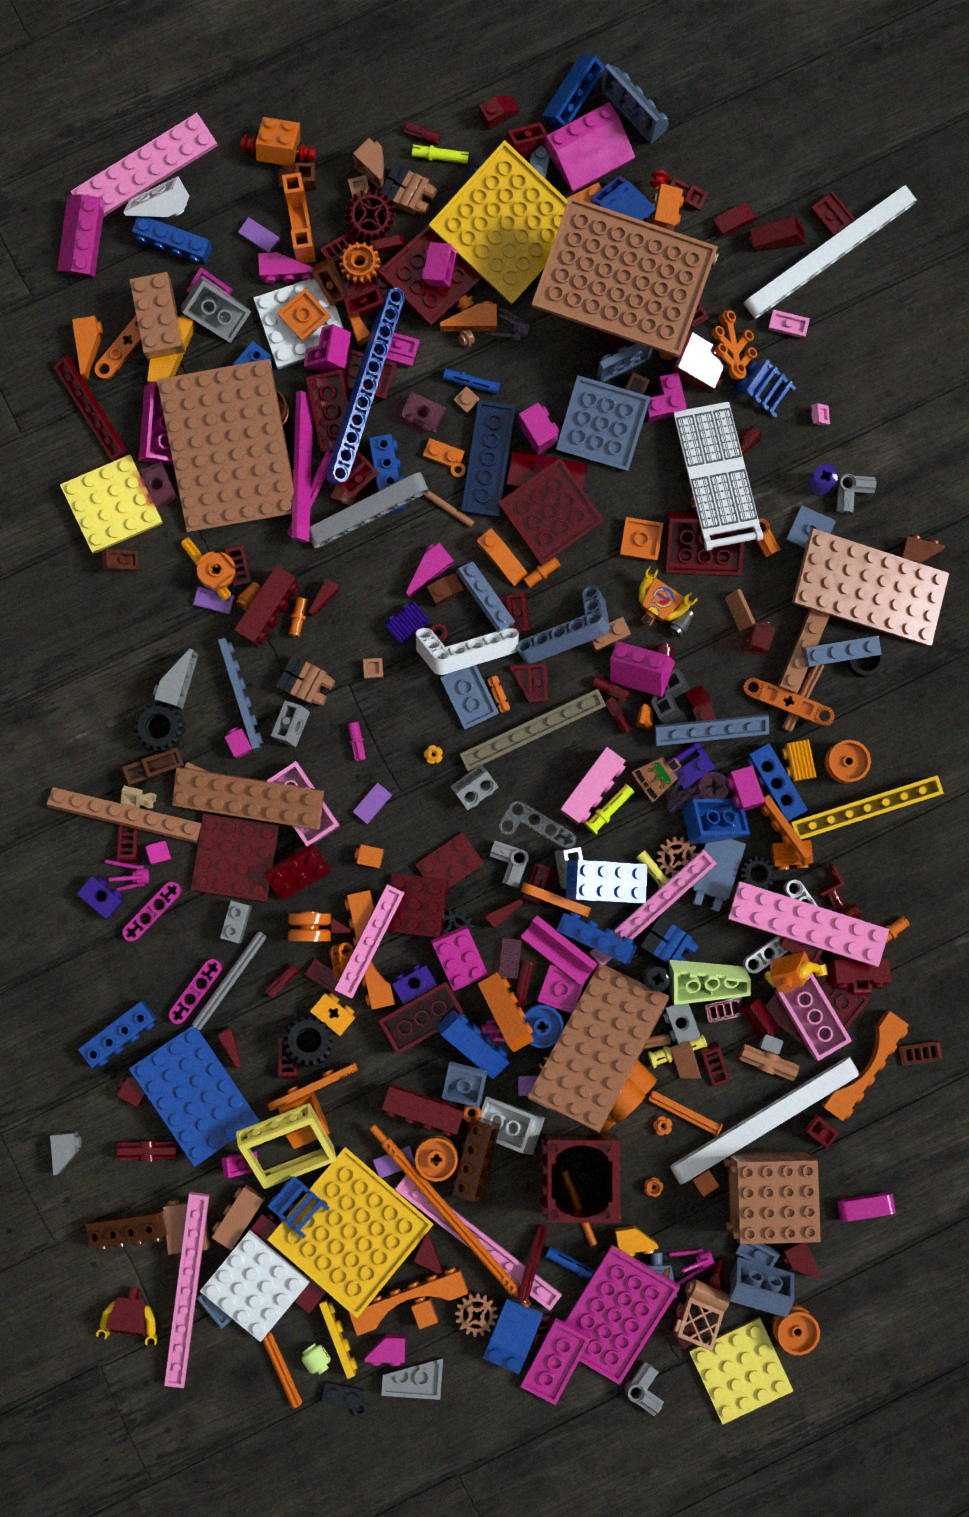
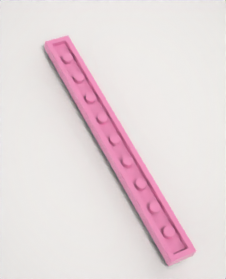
M405 1175L395 1190L469 1247L409 1177ZM451 1208L520 1287L526 1265ZM535 1274L530 1296L550 1311L562 1294Z
M189 1193L164 1386L184 1388L210 1194Z

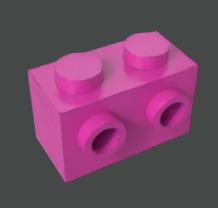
M429 243V248L425 254V267L422 269V279L429 286L450 287L457 250L452 244Z
M753 766L732 771L727 776V786L730 790L732 789L734 795L733 802L735 807L739 809V812L757 808L764 804L765 799Z

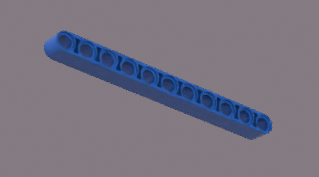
M392 288L383 294L385 304L377 311L326 473L327 480L332 484L341 483L349 477L403 305L404 293L399 288ZM391 295L394 296L395 302L392 301ZM385 312L389 314L390 320L385 316ZM380 329L384 332V337L381 336ZM374 347L378 349L379 355L374 351ZM369 364L373 367V372L370 371ZM363 382L367 384L368 390L364 388ZM358 399L362 402V407L358 405ZM352 417L356 419L357 425L352 422ZM347 435L351 437V443L347 441ZM341 452L346 456L345 461L341 458ZM336 470L340 473V479L335 475Z

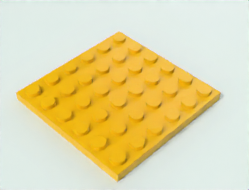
M504 140L430 222L428 227L445 243L452 244L457 250V254L512 305L545 268L568 200Z
M344 1147L336 1157L337 1161L331 1163L309 1189L330 1209L327 1211L322 1206L300 1230L306 1235L304 1239L282 1221L267 1240L352 1315L358 1318L434 1224ZM306 1193L301 1198V1200L286 1216L287 1219L295 1212V1210L301 1205V1203L307 1198L309 1194ZM312 1198L292 1223L297 1227L318 1202Z

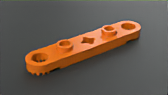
M137 316L132 319L96 363L95 373L100 379L108 380L141 343ZM130 337H132L131 340H132L133 343H132V344L127 343V344L125 345L126 342H125L124 339H125V338H128V339H129ZM101 366H109V372L101 374L99 371Z
M750 678L744 683L745 694L753 699L820 726H829L834 721V712L830 707L757 678ZM751 683H756L759 689L751 693L748 690V686ZM791 697L794 704H790L787 707L784 699L788 700ZM821 712H828L830 719L828 721L820 720L819 715Z
M353 1063L336 1072L331 1069L323 1073V1078L300 1089L295 1086L287 1090V1095L268 1103L267 1106L270 1111H273L348 1076V1074L350 1075L358 1071L357 1065Z

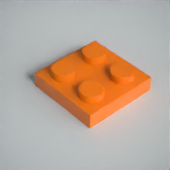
M306 288L277 312L278 316L302 342L331 318V315Z
M626 517L620 556L657 561L663 523Z

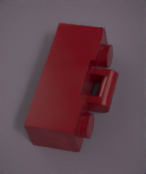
M881 959L879 967L857 960H834L827 964L830 987H837V990L849 989L850 986L852 995H871L872 986L874 989H884L886 985L892 983L889 959ZM857 984H865V987H857Z

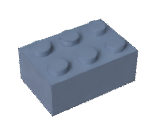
M737 1257L730 1275V1301L787 1318L794 1303V1273Z

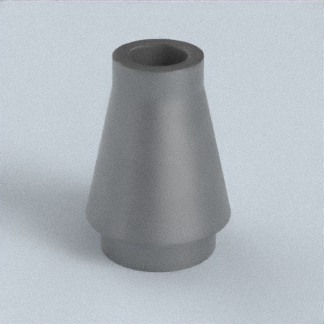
M688 609L682 616L674 619L669 624L668 630L670 633L678 638L685 635L694 617V613Z

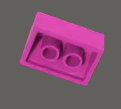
M617 641L610 658V682L663 697L675 661L668 655Z

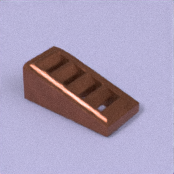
M937 1040L898 1046L901 1066L943 1060L940 1042ZM930 1046H933L935 1056H932ZM923 1047H925L926 1050V1058H924L923 1056ZM915 1048H917L919 1059L915 1058ZM908 1049L910 1052L911 1060H907L906 1050Z

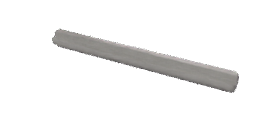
M260 931L257 932L193 1021L192 1026L197 1030L202 1029L267 938L265 934Z

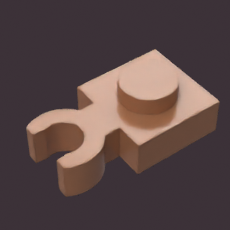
M366 175L348 179L352 199H354V194H357L360 198L361 190L367 195L369 185ZM370 200L364 201V203L371 207ZM358 205V206H357V209H358V211L360 212V211H362V210H361L360 206Z

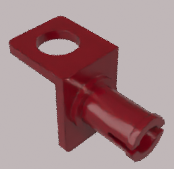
M828 863L835 881L818 889L816 893L820 896L827 894L833 908L837 909L840 907L839 904L841 906L845 904L837 890L844 883L836 866Z

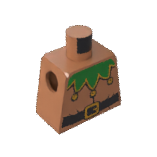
M661 757L637 768L631 773L650 800L654 802L678 779L674 772L681 768V764L676 758L667 763Z

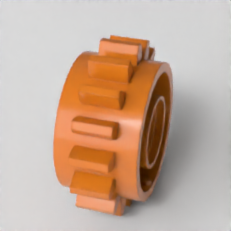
M356 242L355 245L349 244L347 250L343 249L344 255L339 257L342 275H347V280H353L354 284L357 282L364 284L365 281L371 282L372 277H377L376 271L380 270V265L378 264L381 261L378 258V251L373 252V246L368 247L366 242L363 244ZM357 261H364V264L361 265V266H358V265H356V262H357Z

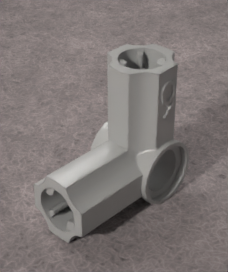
M845 474L840 477L835 484L837 489L836 512L853 513L854 493L874 494L876 489L875 477L853 476L852 474ZM844 479L849 482V488L843 486Z
M495 840L490 857L509 863L502 883L518 888L529 860L528 853L523 849ZM521 852L524 854L525 860L523 863L515 861L516 853Z
M644 1361L632 1380L626 1383L624 1391L632 1402L637 1403L655 1416L661 1410L664 1401L647 1389L659 1371ZM638 1387L639 1392L636 1395H631V1390Z

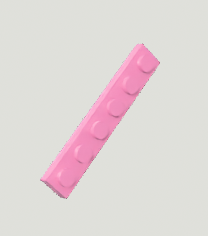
M388 884L386 885L334 990L353 998L404 895L403 892Z

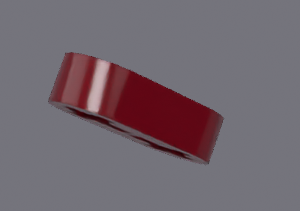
M401 235L374 240L368 244L373 246V252L378 251V255L398 251L405 247L404 238Z

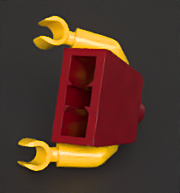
M129 1287L127 1298L117 1297L116 1301L110 1303L102 1313L101 1328L96 1332L97 1337L100 1336L101 1332L105 1333L104 1340L107 1339L110 1332L145 1337L147 1334L145 1344L148 1346V1339L152 1338L155 1341L154 1345H156L158 1337L155 1334V1318L146 1302L138 1300L140 1289Z

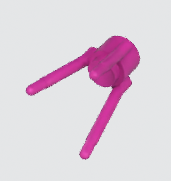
M105 860L106 864L136 869V871H133V876L108 878V881L133 880V884L116 888V890L122 891L149 884V869L144 868V865Z
M495 1019L486 1021L487 1024L482 1025L483 1036L488 1035L493 1041L506 1042L503 1037H496L502 1032L498 1025H494L497 1023Z
M703 1248L670 1252L668 1254L670 1257L698 1255L695 1257L696 1263L682 1269V1272L685 1273L697 1267L699 1269L676 1282L679 1285L714 1265L711 1252L709 1250L704 1251Z

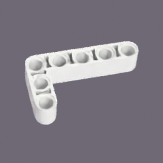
M421 628L416 631V650L432 671L438 675L448 674L517 652L516 646L519 642V632L513 628L493 632L447 647L441 643L432 630Z
M789 880L784 884L783 891L787 897L799 901L806 899L809 904L817 906L800 881ZM792 883L798 887L795 894L789 891V886ZM775 936L743 960V966L747 972L758 973L770 965L771 959L779 958L788 952L779 946L782 936ZM767 948L773 951V955L769 959L764 956V951ZM751 959H755L757 962V967L753 970L748 967V962Z

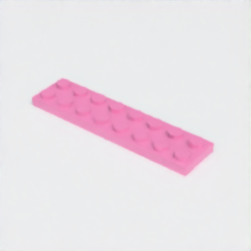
M195 113L70 192L72 195L83 194L101 197L105 201L104 216L129 202L131 198L145 192L211 151L218 144L198 113Z
M743 882L738 883L728 916L729 920L875 967H879L890 930Z

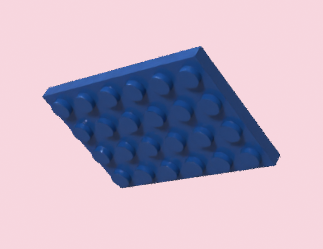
M193 1026L128 1069L193 1167L237 1138V1131L259 1122V1119L200 1031Z

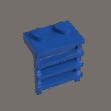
M754 359L747 367L746 376L743 379H738L734 390L738 394H748L775 418L777 416L774 412L775 408L789 388L794 391L796 387L791 380H788L783 373L778 371L776 366L770 363L769 359ZM775 374L777 376L763 398L760 399L759 395ZM783 381L785 384L768 407L766 403Z
M294 1176L283 1185L282 1191L270 1200L268 1208L304 1239L306 1235L300 1230L321 1206L327 1211L330 1207ZM303 1191L309 1194L288 1219L283 1215ZM313 1198L318 1203L296 1227L292 1223L293 1220Z

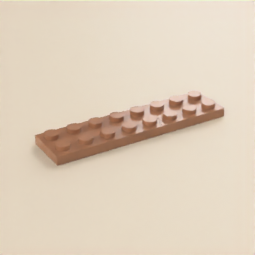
M177 767L172 806L318 830L321 823L324 790Z

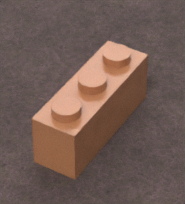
M247 1184L243 1189L239 1187L234 1195L236 1201L233 1205L228 1204L223 1212L225 1218L222 1222L218 1220L212 1229L215 1232L212 1238L230 1250L233 1249L266 1198Z

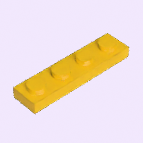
M327 1297L320 1300L319 1306L346 1377L349 1379L355 1376L356 1369H358L354 1357H350L348 1352L351 1350L347 1339H343L341 1333L343 1332L340 1320H336L334 1303L329 1302Z

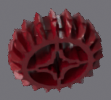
M371 189L367 190V195L361 190L360 198L357 194H354L353 197L356 201L349 199L348 203L352 207L346 206L345 209L351 212L345 214V218L351 219L346 222V225H353L350 232L352 233L357 230L358 232L355 235L357 238L360 234H363V241L366 240V236H370V242L373 241V236L375 235L377 240L381 239L380 233L386 237L385 229L388 231L392 230L388 224H395V221L390 219V217L396 216V213L390 212L394 209V205H387L391 199L388 198L384 201V193L378 197V190H375L374 195H371ZM364 201H376L379 205L369 207ZM359 205L363 212V217L356 222L354 213ZM382 209L385 210L386 220L383 225L379 223L380 221L377 218ZM368 211L370 213L371 211L375 212L374 220L365 219ZM370 223L377 230L369 231L361 228V226Z

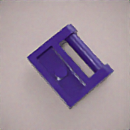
M691 742L692 745L673 757L680 762L695 751L699 755L674 772L683 790L716 768L699 742ZM670 758L666 759V762L668 763V762H669L670 760H672L673 758H671V759H670Z

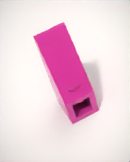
M278 252L258 253L261 282L272 284L281 280L293 282L295 279L305 281L314 278L312 274L313 267Z

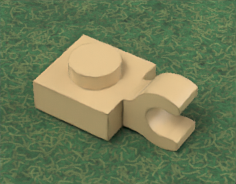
M124 786L121 794V804L140 808L141 805L153 808L157 795L154 793L142 794L143 790Z

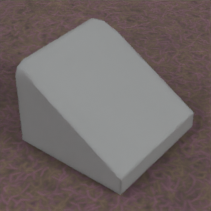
M764 1035L758 1046L761 1049L778 1055L783 1041L770 1035Z

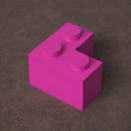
M334 324L322 327L319 345L306 350L304 367L319 374L345 369L351 332Z
M679 372L660 376L658 380L660 396L650 398L646 411L647 422L674 417V412L687 410Z

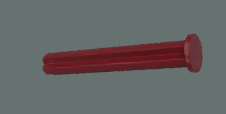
M521 960L522 968L515 996L518 1000L516 1003L517 1007H521L524 1010L533 966H536V964Z
M538 1225L536 1228L518 1296L514 1299V1301L526 1305L530 1304L528 1299L548 1227L544 1225Z

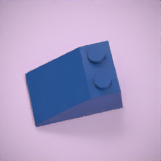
M692 799L682 807L690 844L711 843L750 835L745 811L739 812V809L734 805L733 799Z
M507 1298L485 1347L483 1359L519 1374L543 1313Z

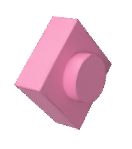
M819 403L811 405L813 424L829 425V406Z

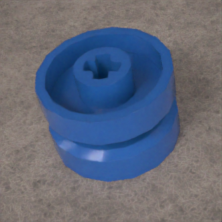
M537 1004L524 1012L526 1017L523 1019L525 1023L528 1022L532 1027L533 1033L531 1035L534 1039L529 1044L537 1048H548L556 1044L564 1029L561 1015L555 1008L546 1004ZM540 1022H544V1029L538 1028Z

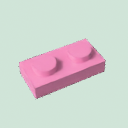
M773 309L768 330L805 338L810 318Z

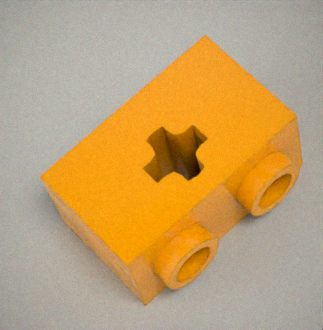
M332 992L330 994L325 993L310 1012L341 1036L356 1018L353 1015L355 1011L348 1005L343 1007L338 1003L340 999ZM335 1008H337V1014L339 1015V1017H331L330 1015L332 1012L330 1011V1009L334 1010Z

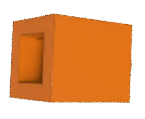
M361 845L360 848H356L354 859H357V864L380 868L384 849Z
M431 1297L415 1298L411 1308L419 1330L438 1323V1316Z

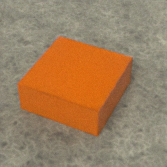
M709 1169L692 1179L703 1197L719 1187Z

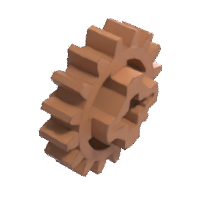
M676 837L672 838V842L668 839L665 840L667 845L661 844L662 852H657L661 858L657 859L656 862L662 863L659 868L666 869L665 875L670 872L671 878L679 872L673 870L677 865L685 867L698 855V853H693L696 847H690L689 840L684 843V837H681L679 841H677ZM672 845H681L678 850L670 848ZM687 850L690 855V861L686 859ZM681 852L680 859L682 860L674 863L675 857L673 854ZM665 854L669 857L668 864L665 862Z
M470 1292L468 1299L464 1296L462 1297L463 1304L457 1303V1307L460 1310H455V1315L460 1317L456 1318V1323H462L460 1330L466 1328L467 1335L472 1331L474 1337H476L477 1332L484 1336V1330L490 1332V1325H496L493 1318H498V1314L493 1312L497 1310V1306H491L493 1299L486 1300L487 1294L480 1297L479 1292L476 1293V1296H473ZM476 1301H477V1302H482V1303H481V1304H474L473 1302H476ZM466 1308L469 1313L464 1319L463 1312ZM489 1309L490 1316L487 1321L484 1315ZM473 1311L476 1313L480 1311V1317H473ZM472 1324H479L480 1326H479V1327H474V1326H471V1325H472Z

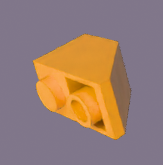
M634 1225L614 1228L618 1249L630 1256H635L637 1252L650 1254L654 1253L655 1249H658L657 1242Z

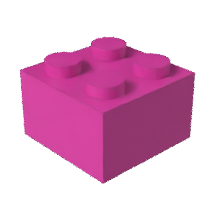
M539 402L519 413L518 418L520 428L537 455L557 444L559 432L557 425L554 422H550L545 406L541 407Z

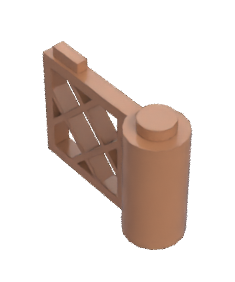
M693 1279L686 1285V1304L681 1320L677 1319L674 1331L677 1332L676 1337L713 1351L724 1312L730 1304V1294ZM691 1304L697 1306L700 1315L692 1318L689 1312ZM711 1312L717 1314L715 1323L709 1325L705 1315ZM702 1317L706 1328L698 1331L694 1321ZM690 1323L694 1334L688 1337L683 1334L685 1325ZM708 1331L710 1335L709 1344L702 1342L701 1333Z

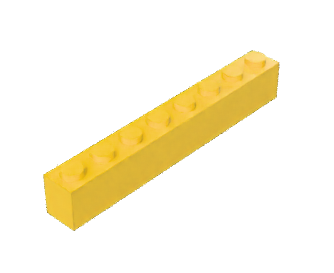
M937 775L805 817L789 824L800 839H804L944 794Z

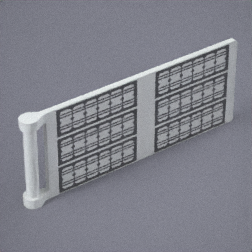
M729 402L674 412V419L706 551L712 550L714 547L755 539L756 541L763 540V533L759 524ZM754 527V532L715 540L710 538V535Z

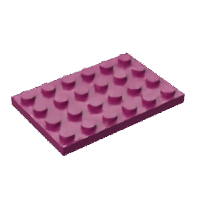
M611 1245L564 1321L591 1336L579 1361L620 1385L677 1294L680 1285Z

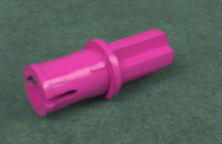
M359 722L347 724L351 739L349 744H352L355 761L366 759L363 746L364 739L361 736Z

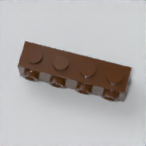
M482 1117L471 1118L467 1127V1138L463 1144L462 1158L458 1163L457 1178L453 1183V1195L471 1202L482 1200L501 1124Z
M165 1210L94 1220L85 1224L89 1248L96 1247L97 1250L109 1248L108 1245H114L115 1248L123 1247L129 1242H132V1245L144 1243V1240H150L151 1243L162 1240V1237L169 1234Z

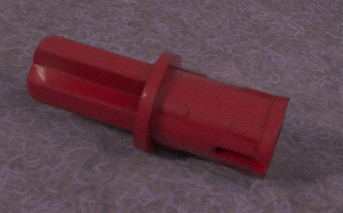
M407 122L404 127V133L420 138V141L426 140L436 145L440 142L442 134L426 129V126L421 127Z
M597 675L591 685L607 693V696L611 695L624 702L630 693L615 685L614 682L611 683Z
M614 697L605 701L606 707L613 716L612 720L616 721L622 733L624 734L631 730L633 726H631L624 713L626 712L622 711Z
M290 963L265 989L266 994L274 998L284 986H288L287 983L299 973V970Z

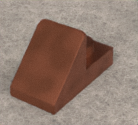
M101 550L104 570H110V573L139 570L137 551Z

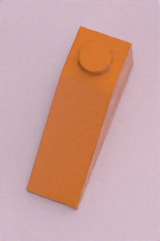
M491 301L476 304L440 322V332H461V330L469 329L471 332H497V304H493Z
M95 316L72 319L80 374L84 380L89 378L101 341L100 333H103L101 321L98 322Z
M492 528L477 540V546L514 587L528 575L524 567Z

